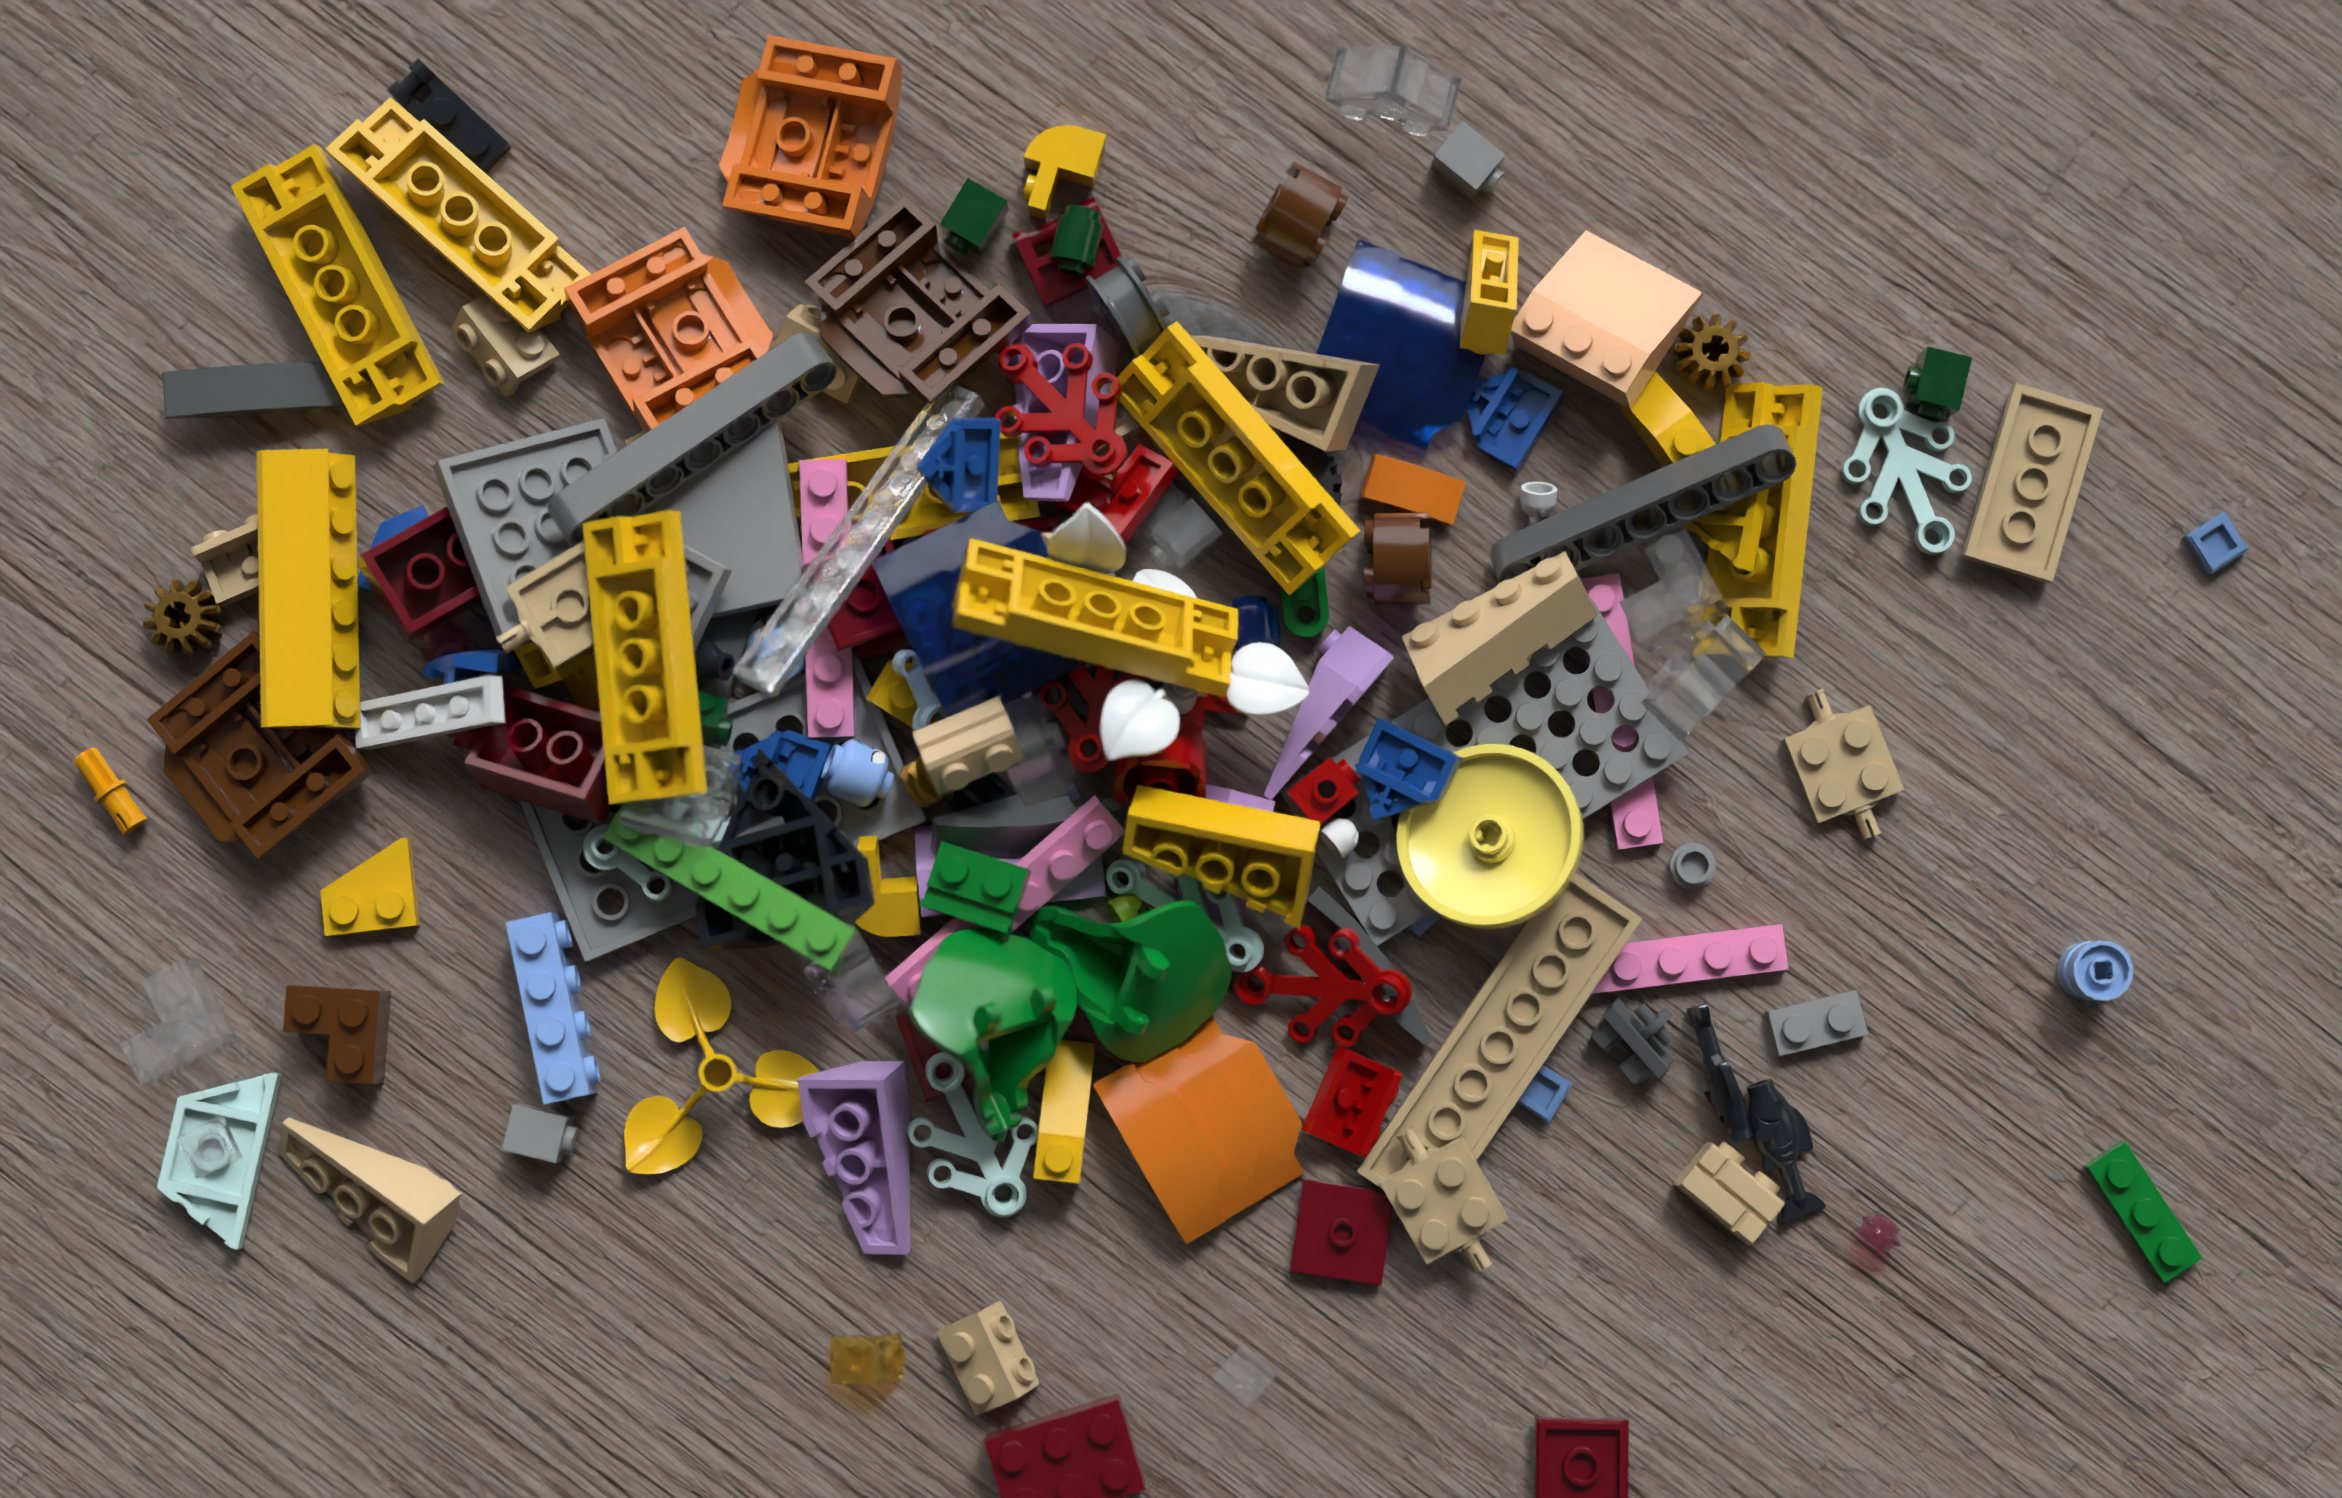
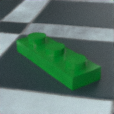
M2125 1141L2116 1143L2083 1165L2159 1282H2168L2202 1259V1256Z

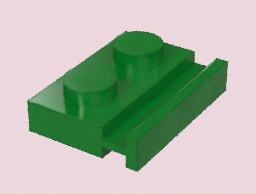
M941 841L927 882L928 887L924 899L920 902V906L1010 935L1014 917L1018 913L1032 871Z

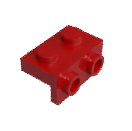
M1338 1045L1301 1130L1366 1158L1370 1149L1379 1139L1380 1126L1389 1105L1395 1101L1398 1095V1084L1402 1073Z

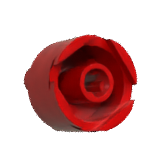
M1189 721L1179 722L1176 738L1165 749L1150 755L1131 756L1115 760L1113 793L1119 805L1122 801L1128 807L1131 806L1138 785L1205 798L1207 746L1201 736L1199 726Z

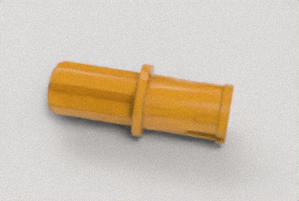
M89 748L75 758L76 767L96 794L93 800L96 804L101 803L122 835L134 831L148 820L125 788L127 785L125 779L119 780L97 748Z

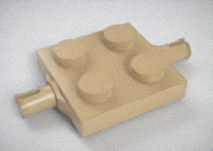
M584 541L505 587L517 607L521 622L502 635L497 636L498 641L507 654L531 639L544 650L553 667L557 669L594 647Z
M1824 689L1816 691L1815 694L1813 692L1806 695L1805 697L1809 702L1816 721L1804 731L1783 738V741L1816 823L1838 815H1854L1863 840L1880 834L1881 831L1871 807H1874L1882 798L1905 789L1871 705L1850 713L1833 714Z
M1414 1127L1406 1129V1132L1402 1131L1396 1138L1399 1139L1410 1160L1401 1170L1381 1180L1380 1185L1424 1261L1428 1264L1448 1252L1463 1249L1475 1273L1481 1272L1483 1267L1484 1269L1488 1268L1492 1261H1490L1479 1240L1487 1231L1507 1221L1508 1215L1462 1136L1443 1147L1426 1150L1417 1136Z

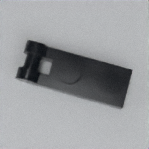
M417 58L408 67L411 72L400 84L395 81L386 91L419 122L423 119L426 120L486 174L511 148V145L436 76L429 67ZM426 85L433 93L420 104L413 96Z

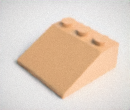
M1585 231L1533 289L1515 317L1510 334L1516 347L1631 409L1703 294L1626 251Z

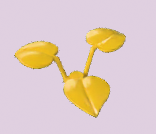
M682 957L676 958L664 972L657 988L654 1012L660 1030L671 1041L684 1042L696 1035L706 1057L698 1068V1080L701 1086L680 1110L673 1100L664 1096L645 1098L633 1107L627 1117L624 1129L626 1168L632 1173L658 1174L667 1172L685 1164L694 1156L701 1144L703 1132L700 1124L686 1115L707 1091L714 1093L723 1092L731 1087L734 1082L754 1086L749 1096L750 1108L754 1115L761 1122L771 1127H791L803 1122L798 1079L802 1076L819 1072L808 1060L794 1052L773 1050L764 1053L757 1060L755 1078L737 1073L736 1066L729 1057L722 1054H714L704 1032L716 1031L725 1024L731 1011L730 993L725 984L716 975L692 964Z

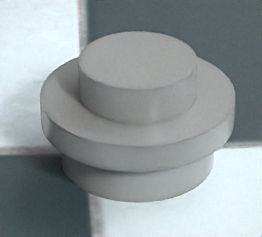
M1688 843L1678 847L1673 852L1669 862V870L1674 881L1680 886L1696 889L1705 886L1711 881L1715 874L1716 862L1713 854L1707 847L1698 843Z

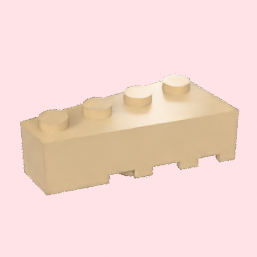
M1190 336L1268 425L1324 451L1346 450L1380 365L1212 336Z

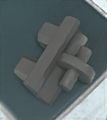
M1618 997L1608 1006L1603 1019L1591 1034L1592 1038L1606 1052L1623 1039L1633 1049L1634 1052L1620 1064L1623 1073L1635 1085L1651 1077L1653 1074L1660 1078L1669 1070L1668 1066L1674 1060L1663 1047L1674 1039V1036L1664 1026L1672 1016L1667 1008L1654 1015L1643 1003L1633 1013L1622 999Z

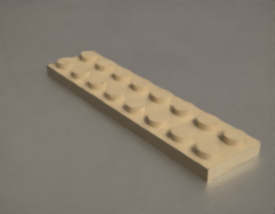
M1575 873L1565 891L1552 905L1524 923L1380 1134L1378 1141L1370 1149L1368 1156L1362 1160L1357 1168V1172L1383 1189L1380 1185L1381 1180L1401 1170L1410 1160L1399 1139L1396 1138L1402 1131L1406 1132V1129L1414 1127L1417 1136L1426 1150L1443 1147L1462 1136L1477 1161L1642 918Z

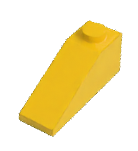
M1474 230L1461 319L1460 348L1470 349L1482 355L1492 353L1505 356L1517 308L1518 237Z
M1656 371L1631 409L1616 402L1662 467H1666L1716 445L1691 409Z
M1060 1040L1054 1057L1046 1066L1033 1179L1080 1184L1096 1043Z

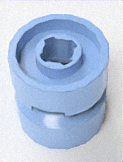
M2085 941L2071 945L2062 953L2057 963V977L2061 987L2067 994L2078 1000L2108 1001L2121 996L2128 989L2133 979V965L2130 956L2121 946L2110 941Z

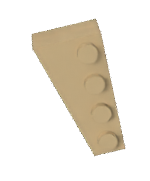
M1564 551L1555 557L1544 559L1537 566L1512 579L1502 581L1488 592L1470 601L1460 603L1453 610L1442 616L1418 625L1413 631L1403 635L1402 639L1423 688L1446 726L1459 716L1455 710L1472 697L1476 702L1482 700L1493 692L1489 686L1491 683L1508 671H1512L1516 675L1530 665L1529 661L1535 651L1541 647L1552 649L1595 618L1598 613L1568 555Z

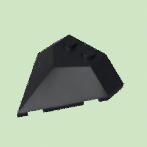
M759 749L752 764L756 769L746 793L741 791L718 851L847 925L853 924L875 904L868 858L763 750ZM698 896L695 906L701 948L703 950L764 948L782 944L702 896Z

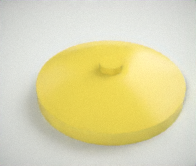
M1483 744L1455 751L1453 753L1463 757L1443 798L1400 813L1397 826V850L1402 870L1413 890L1425 904L1442 917L1454 923L1478 929H1496L1525 922L1552 905L1565 891L1577 870L1581 859L1584 838L1583 821L1577 800L1568 784L1553 766L1525 749L1503 744Z

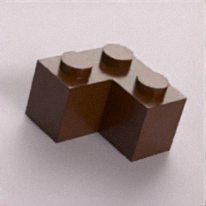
M286 985L283 1032L329 1035L326 1081L362 1084L384 1083L391 991Z

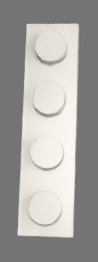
M488 675L360 702V728L355 729L356 749L371 750L505 723L502 677Z

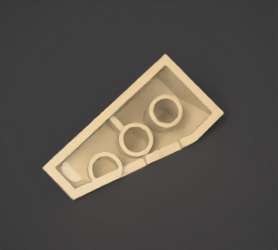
M287 1118L282 1122L278 1153L316 1193L326 1191L341 1210L337 1216L347 1226L355 1222L372 1240L367 1247L378 1259L411 1283L418 1280L456 1223L461 1193L450 1182L440 1179L422 1166L292 1118Z

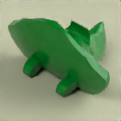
M1190 900L1172 902L1123 923L1116 924L1097 923L1066 908L1057 906H1041L1026 920L1031 927L1030 937L1032 941L1063 959L1070 967L1077 985V1004L1085 1013L1093 1033L1106 1049L1120 1059L1132 1062H1145L1185 1041L1219 1008L1230 984L1232 970L1224 939L1214 928L1203 908L1197 902Z
M982 927L961 930L945 937L935 954L924 966L917 993L909 1009L911 1021L924 1037L970 1070L973 1075L974 1089L971 1093L976 1114L983 1130L992 1140L996 1142L1003 1141L1007 1136L1008 1130L1020 1124L1022 1119L1021 1110L1028 1104L1026 1089L1030 1079L1052 1060L1057 1045L1073 1020L1077 1006V985L1070 967L1063 959L1024 937L1007 935Z

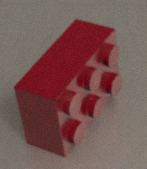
M447 506L360 554L358 563L360 571L406 644L483 601Z
M505 685L503 688L505 723L483 727L464 764L485 790L602 825L612 804H609L601 713Z
M1119 1393L987 1433L984 1439L1001 1498H1122L1146 1490V1482Z

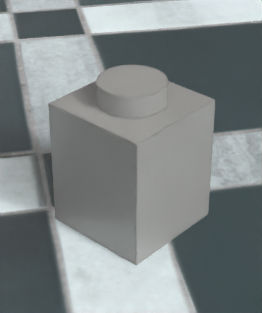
M1462 121L1434 155L1431 167L1473 200L1480 190L1488 194L1501 179L1504 172L1499 167L1505 155Z
M523 1103L513 1104L501 1150L553 1163L561 1162L565 1154H572L577 1140L578 1128L572 1127L574 1116Z

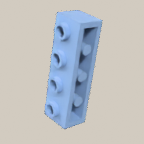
M552 912L505 922L543 1104L598 1093L596 1083L601 1082L600 1070L595 1055L590 1056L586 1038L591 1037V1028L586 1011H581L577 993L582 991L577 966H571L567 948L572 947V937L568 922L561 920L560 913Z

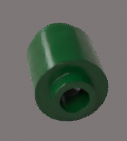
M1067 205L1064 215L1059 216L1050 260L1058 264L1057 270L1059 272L1072 276H1083L1085 270H1093L1095 268L1103 231V225L1100 223L1101 213L1099 211L1079 205Z

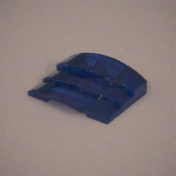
M1358 239L1316 354L1380 365L1353 433L1424 458L1432 435L1463 419L1485 355L1477 354L1470 349L1460 348L1461 319L1466 282L1443 274L1442 271L1402 258L1399 253Z
M999 500L872 561L893 610L948 717L998 696L1002 704L1005 705L1081 667L1076 658L1064 657L1057 653L1026 645H1018L1011 641L953 627L954 610L951 608L969 538L1050 559L1047 553V546L1040 532L1008 521Z

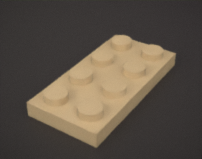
M2015 383L2011 386L1962 552V558L2049 584L2053 582L2103 409L2023 384Z

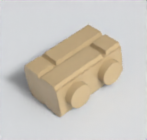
M999 696L912 732L938 795L950 790H959L971 781L993 772L1004 771L1012 764L1025 759Z
M1723 1141L1719 1147L1714 1143L1707 1142L1675 1179L1673 1185L1741 1242L1750 1246L1784 1206L1785 1202L1776 1196L1781 1188L1762 1172L1758 1171L1753 1177L1741 1167L1740 1164L1745 1158Z

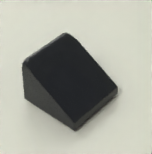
M993 772L971 781L965 787L954 791L953 811H961L1017 794Z

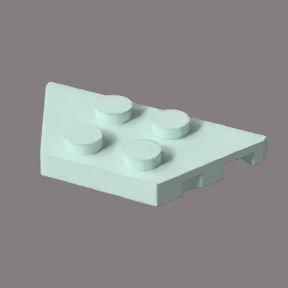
M268 1073L177 1098L157 1189L173 1202H179L187 1209L189 1215L200 1224H206L225 1240L224 1243L233 1249L238 1250L243 1247L282 1077L281 1073Z

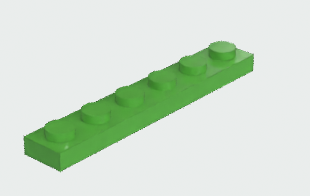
M635 802L622 804L602 836L610 844L836 974L860 935L854 928Z

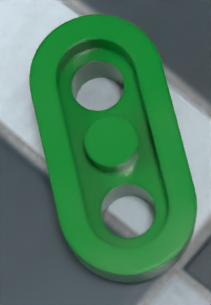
M1321 568L1291 595H1288L1280 585L1283 621L1287 630L1294 636L1304 639L1319 635L1325 629L1329 620L1325 568ZM1302 608H1308L1314 613V620L1309 624H1303L1298 620L1297 612Z

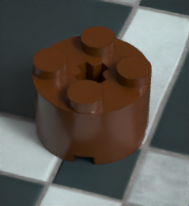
M1293 161L1286 171L1289 175L1284 185L1278 184L1257 224L1256 229L1259 231L1252 236L1250 242L1289 264L1300 268L1302 264L1309 266L1312 261H1316L1327 240V237L1321 235V232L1325 225L1329 227L1332 221L1336 222L1346 205L1348 197L1341 194L1342 187Z
M1375 513L1374 520H1365L1364 542L1365 547H1367V553H1373V565H1365L1364 589L1365 593H1367V598H1374L1375 605L1431 604L1430 592H1422V589H1431L1432 540L1429 537V528H1422V526H1431L1430 513Z

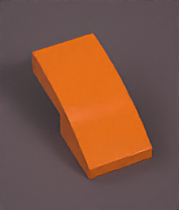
M1372 454L1360 497L1396 511L1430 513L1432 521L1450 526L1454 525L1466 482L1395 458Z

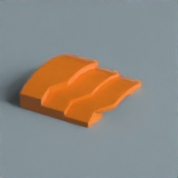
M768 35L759 69L741 82L732 127L719 163V168L728 181L722 203L723 208L765 216L772 220L812 227L814 231L856 238L861 233L873 207L892 143L903 70L898 60L893 57Z
M685 227L564 288L567 303L588 343L622 400L645 433L767 353L773 341V333L754 307L729 263L713 256L701 254Z
M1213 1015L1180 1044L1145 1062L1131 1061L1093 1083L1099 1097L1185 1244L1224 1223L1227 1219L1304 1174L1294 1155L1302 1121L1257 1044L1223 1034Z

